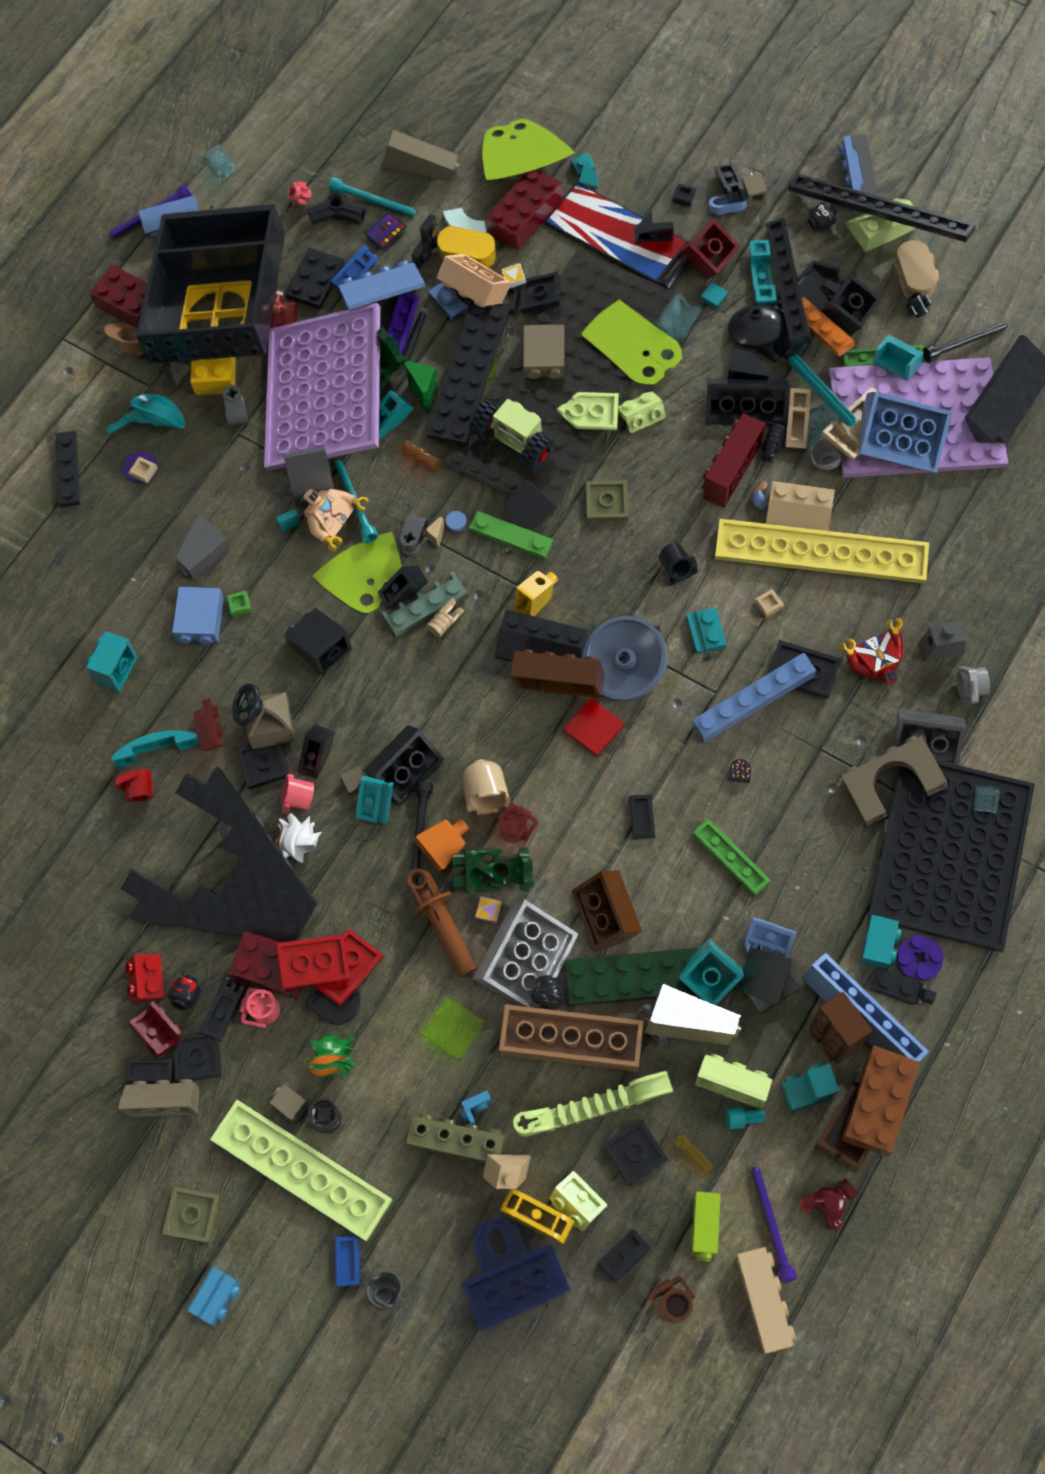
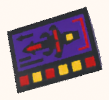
M387 212L364 234L377 247L384 248L407 226Z

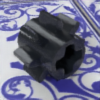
M917 292L907 299L908 303L905 308L909 316L914 314L918 318L929 312L931 300L927 294L923 296L921 292Z

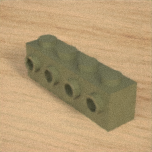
M419 1114V1117L413 1116L406 1142L410 1148L486 1164L487 1155L503 1154L506 1139L499 1130L488 1129L487 1132L478 1130V1126L473 1124H465L464 1127L455 1125V1121L450 1119H442V1122L435 1121L433 1116L427 1114Z

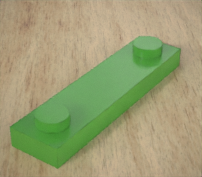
M477 511L469 527V531L543 560H546L553 545V539L479 511Z

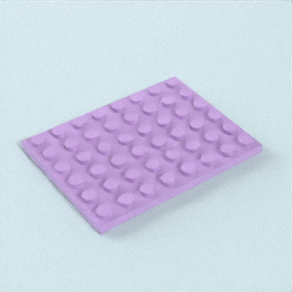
M378 303L270 329L264 468L267 471L285 468L284 454L325 447L327 458L379 447L380 338L377 331L380 329V306Z
M990 357L933 361L931 363L922 362L921 367L908 381L877 365L829 368L831 391L847 408L873 387L879 393L952 411L937 472L1007 467L1008 458L1005 444L1001 442L976 443L964 418L993 376ZM834 413V418L836 420L838 416ZM842 452L843 457L840 462L842 478L929 472L863 454L852 461Z

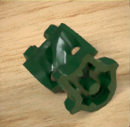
M383 327L377 331L382 342L379 393L387 383V377L405 367V362H407L392 336Z
M463 848V852L451 854L452 867H463V875H452V887L464 889L466 894L499 891L500 885L517 883L521 891L529 892V887H534L533 862L529 856L528 848H522L515 855L500 856L502 853L501 848ZM485 855H492V856H493V858H490V859H486V860H483V859H482L483 856H485ZM503 866L506 869V874L498 875L496 868ZM483 878H490L491 880L488 885L482 884L481 881Z

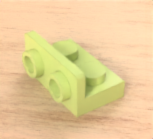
M574 1171L549 1196L554 1207L574 1221L573 1226L582 1232L607 1206Z

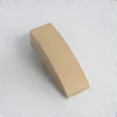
M794 388L790 390L785 448L806 449L811 390Z

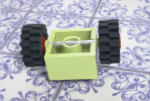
M486 399L481 403V406L476 408L477 411H474L472 414L474 416L470 419L471 422L468 425L470 432L485 440L494 431L495 438L522 454L519 458L520 464L532 472L539 471L544 466V463H547L555 443L554 440L542 433L541 419L537 414L528 412L520 403L513 402L510 399H507L501 407L493 401Z

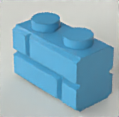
M212 1266L187 1311L213 1326L217 1322L221 1323L227 1315L228 1310L225 1308L229 1301H234L241 1288L238 1287L240 1281Z

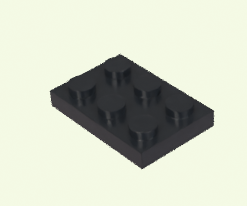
M308 248L284 292L285 298L321 310L333 287L330 284L331 280L345 265L344 259Z
M779 640L768 674L800 654L805 653L816 670L815 676L795 689L829 699L841 658Z

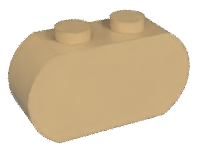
M907 241L898 248L894 261L903 294L906 298H909L911 295L921 292L923 296L927 294L930 298L935 292L937 282L940 280L939 271L935 270L934 256L932 253L930 254L928 246L923 242Z

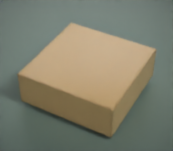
M138 457L128 473L131 477L147 484L158 467L156 464Z
M773 589L754 600V603L765 618L784 608V604Z

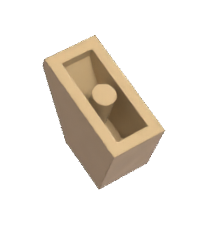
M487 1155L483 1178L496 1189H517L526 1180L530 1156Z

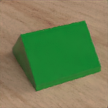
M407 361L405 362L408 385L427 415L432 409L438 392L435 367Z

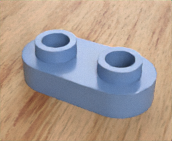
M733 193L734 203H728L726 195L715 196L709 200V211L715 215L740 212L747 207V196L745 201H741L738 193Z

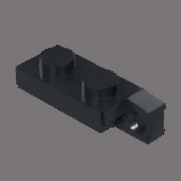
M879 967L875 970L870 986L871 991L911 1005H920L922 1001L933 1004L937 995L936 992L926 989V984Z

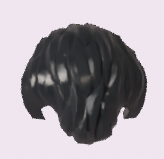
M539 976L536 979V983L540 982V985L534 988L530 994L532 1001L542 1005L540 1009H559L566 996L563 983L560 979L553 976Z

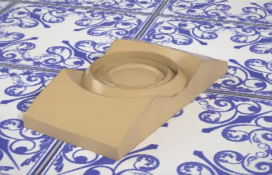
M873 387L848 408L856 417L857 423L855 425L847 427L838 417L822 432L826 439L852 461L862 455L859 454L862 411L866 394L878 392Z

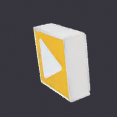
M520 263L501 269L504 278L511 281L509 288L526 283Z

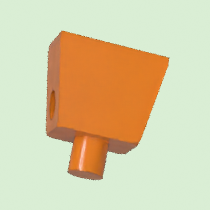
M446 819L420 833L413 840L440 872L451 862V854L458 853L466 844L461 835L469 827L462 819L458 820L454 825H451Z

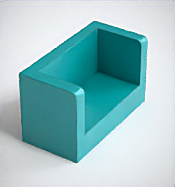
M888 335L876 348L873 363L908 381L921 367L923 352Z

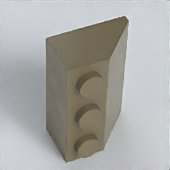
M190 1079L179 1080V1083L158 1080L156 1084H147L146 1081H134L133 1085H125L119 1102V1110L129 1117L199 1115V1086Z

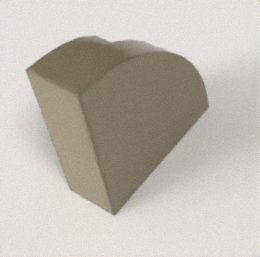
M360 766L340 775L350 796L359 789L360 780L363 776Z

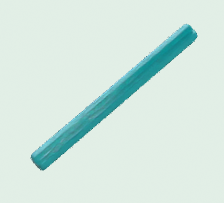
M798 355L789 357L791 367L847 427L855 425L857 422L853 413Z

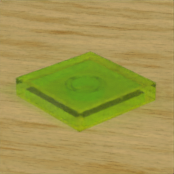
M447 996L421 1035L460 1061L485 1025V1021Z

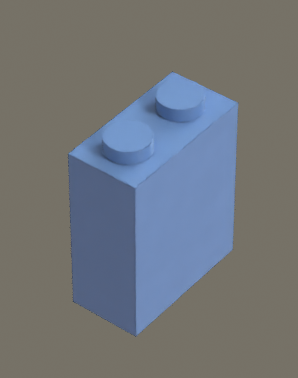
M178 588L172 631L176 641L183 644L200 642L205 645L218 643L224 596L220 588Z

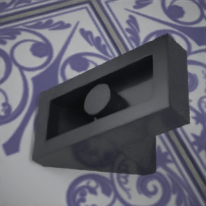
M651 211L634 228V244L673 240V222L653 223Z

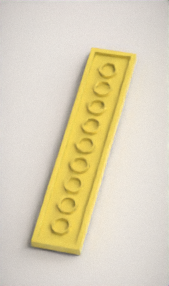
M720 519L715 560L925 584L927 579L929 542Z

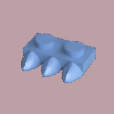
M753 917L745 939L746 951L749 953L750 947L756 949L760 944V950L771 953L777 949L781 956L787 958L795 939L796 931Z

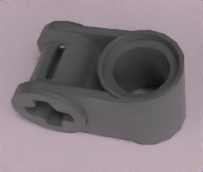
M235 385L227 386L223 391L228 426L248 423V414L240 388Z
M406 515L400 535L402 551L405 555L415 556L419 553L428 527L427 518Z

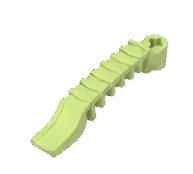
M664 1071L633 1080L626 1087H623L622 1084L618 1085V1089L614 1091L608 1089L607 1093L601 1095L596 1093L594 1097L588 1099L583 1097L578 1102L572 1100L564 1106L558 1104L557 1108L554 1109L547 1107L520 1112L515 1116L513 1125L516 1132L523 1137L546 1131H554L559 1127H568V1125L573 1123L578 1124L586 1119L591 1120L596 1116H604L606 1113L617 1112L622 1108H630V1106L635 1104L639 1105L647 1100L671 1093L673 1089L668 1073ZM526 1119L527 1122H531L528 1124V1129L524 1130L522 1126H519L522 1124L521 1120Z

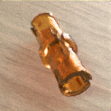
M407 440L402 446V451L415 458L417 463H423L433 471L439 469L442 461L428 453L426 448H420L410 440ZM416 452H418V453H420L421 455L425 456V457L427 458V460H426L425 458H423L422 456H420L419 454H417Z

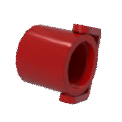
M134 769L114 778L115 787L118 790L125 791L127 802H141L154 798L150 770Z

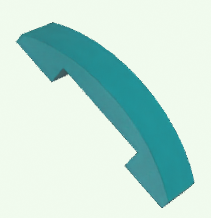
M769 240L749 241L750 268L756 304L776 303L775 285H773Z
M176 730L162 731L135 739L119 749L111 759L116 768H121L138 763L136 756L138 754L174 744L177 745L180 751L197 747L201 744L195 733Z

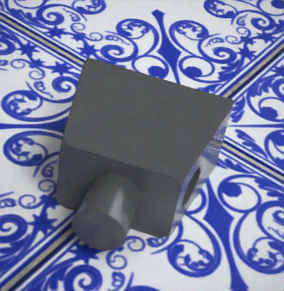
M959 621L930 627L919 641L925 662L965 652L966 640Z

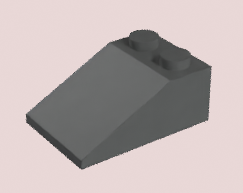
M325 447L283 455L296 507L309 506V503L304 499V495L310 489H313L316 493L335 489Z

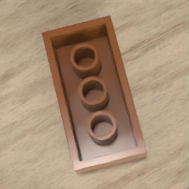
M877 1046L871 1048L842 1141L885 1157H889L893 1153L919 1067V1061Z

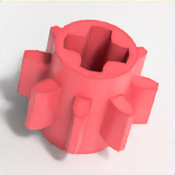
M293 182V185L288 188L287 195L289 200L293 201V205H306L311 199V190L309 187H306L305 182Z

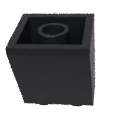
M316 607L312 611L306 612L302 620L296 625L290 626L284 634L287 644L320 676L352 649L347 631Z

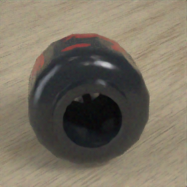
M191 975L177 977L168 992L170 1004L183 1011L187 1010V1008H193L202 991L201 986L197 983L198 980Z

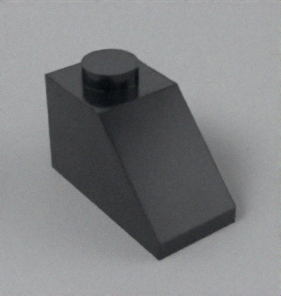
M732 350L728 379H769V371L753 352Z
M418 565L402 566L377 593L386 607L391 609L398 605V602H403L416 595L415 593L420 591L428 583V580Z
M315 724L305 734L297 772L316 779L319 777L331 752L335 731Z

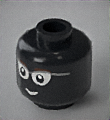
M821 202L809 211L807 221L814 231L824 232L836 223L835 215L838 213L832 204L828 205L825 202Z

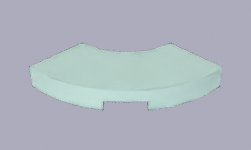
M462 208L443 211L444 219L448 226L486 233L484 221H476L464 214Z

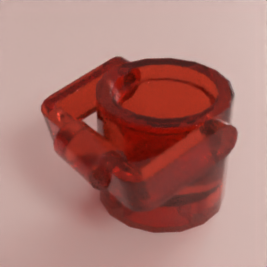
M276 290L270 326L279 327L298 322L297 302L282 301L283 292Z
M509 803L497 820L501 837L509 843H518L522 840L526 842L538 826V820L532 816V812L522 805L518 807L514 803ZM528 819L534 822L529 830L527 824Z

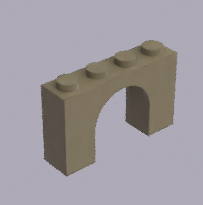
M913 736L907 739L904 745L898 748L893 746L887 749L884 755L878 758L873 756L867 759L864 765L858 768L853 766L842 775V779L867 827L887 817V813L875 792L876 780L887 768L901 766L910 769L917 776L927 796L948 787L946 778L922 736L918 738Z

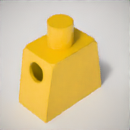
M540 571L535 572L516 588L513 610L535 616L552 598L554 584L558 581L557 576L552 572L546 575Z

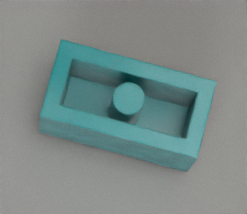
M871 915L861 954V964L885 970L888 969L890 964H894L897 951L893 950L894 943L899 942L901 929H898L899 921Z

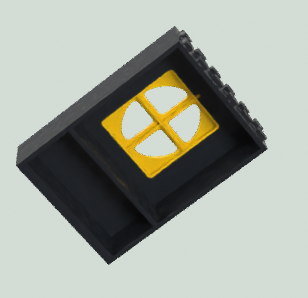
M275 204L162 214L136 334L149 364L266 355L285 239V231ZM234 292L244 300L245 308L221 310L224 293ZM216 293L212 311L189 313L191 308L201 298L208 294ZM243 317L239 325L218 326L219 320L222 318ZM211 320L210 327L187 328L189 321Z

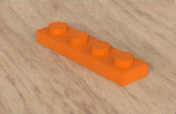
M803 297L809 331L838 357L855 346L852 338Z

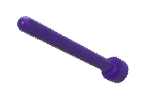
M182 184L175 191V194L154 206L192 195L188 187ZM140 215L111 230L109 236L115 238L141 223Z
M754 1167L751 1170L779 1264L776 1275L780 1280V1284L794 1281L798 1277L795 1269H792L791 1264H788L761 1170L758 1167Z

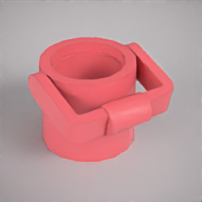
M287 774L280 798L282 805L281 814L289 815L290 807L308 810L313 798L314 783L295 779L294 775Z
M255 988L247 990L246 997L242 998L240 1013H242L241 1023L243 1025L266 1028V1025L273 1023L278 1018L280 1005L272 995L273 992ZM249 1013L256 1022L247 1021L246 1015Z

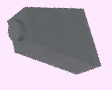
M201 513L194 520L176 556L179 571L184 576L188 574L193 580L231 549L228 540Z

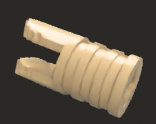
M453 598L449 599L439 610L438 614L426 625L428 630L438 638H441L443 633L464 612L460 607L451 615L448 614L456 604Z

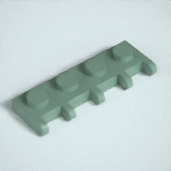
M454 572L449 574L452 580L443 585L435 581L433 584L436 589L422 596L420 591L416 592L415 594L418 599L406 606L401 601L397 604L400 609L388 615L385 610L381 612L396 637L438 614L439 610L449 599L453 598L457 603L468 596V592Z

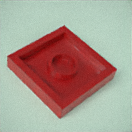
M590 698L566 725L564 733L598 757L624 727V722Z

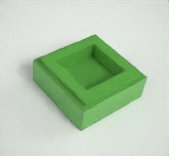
M247 591L226 596L232 617L252 612Z

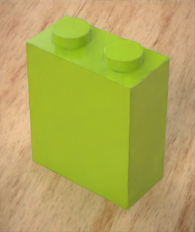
M696 1191L694 1196L690 1256L696 1257V1261L710 1262L718 1254L720 1193Z

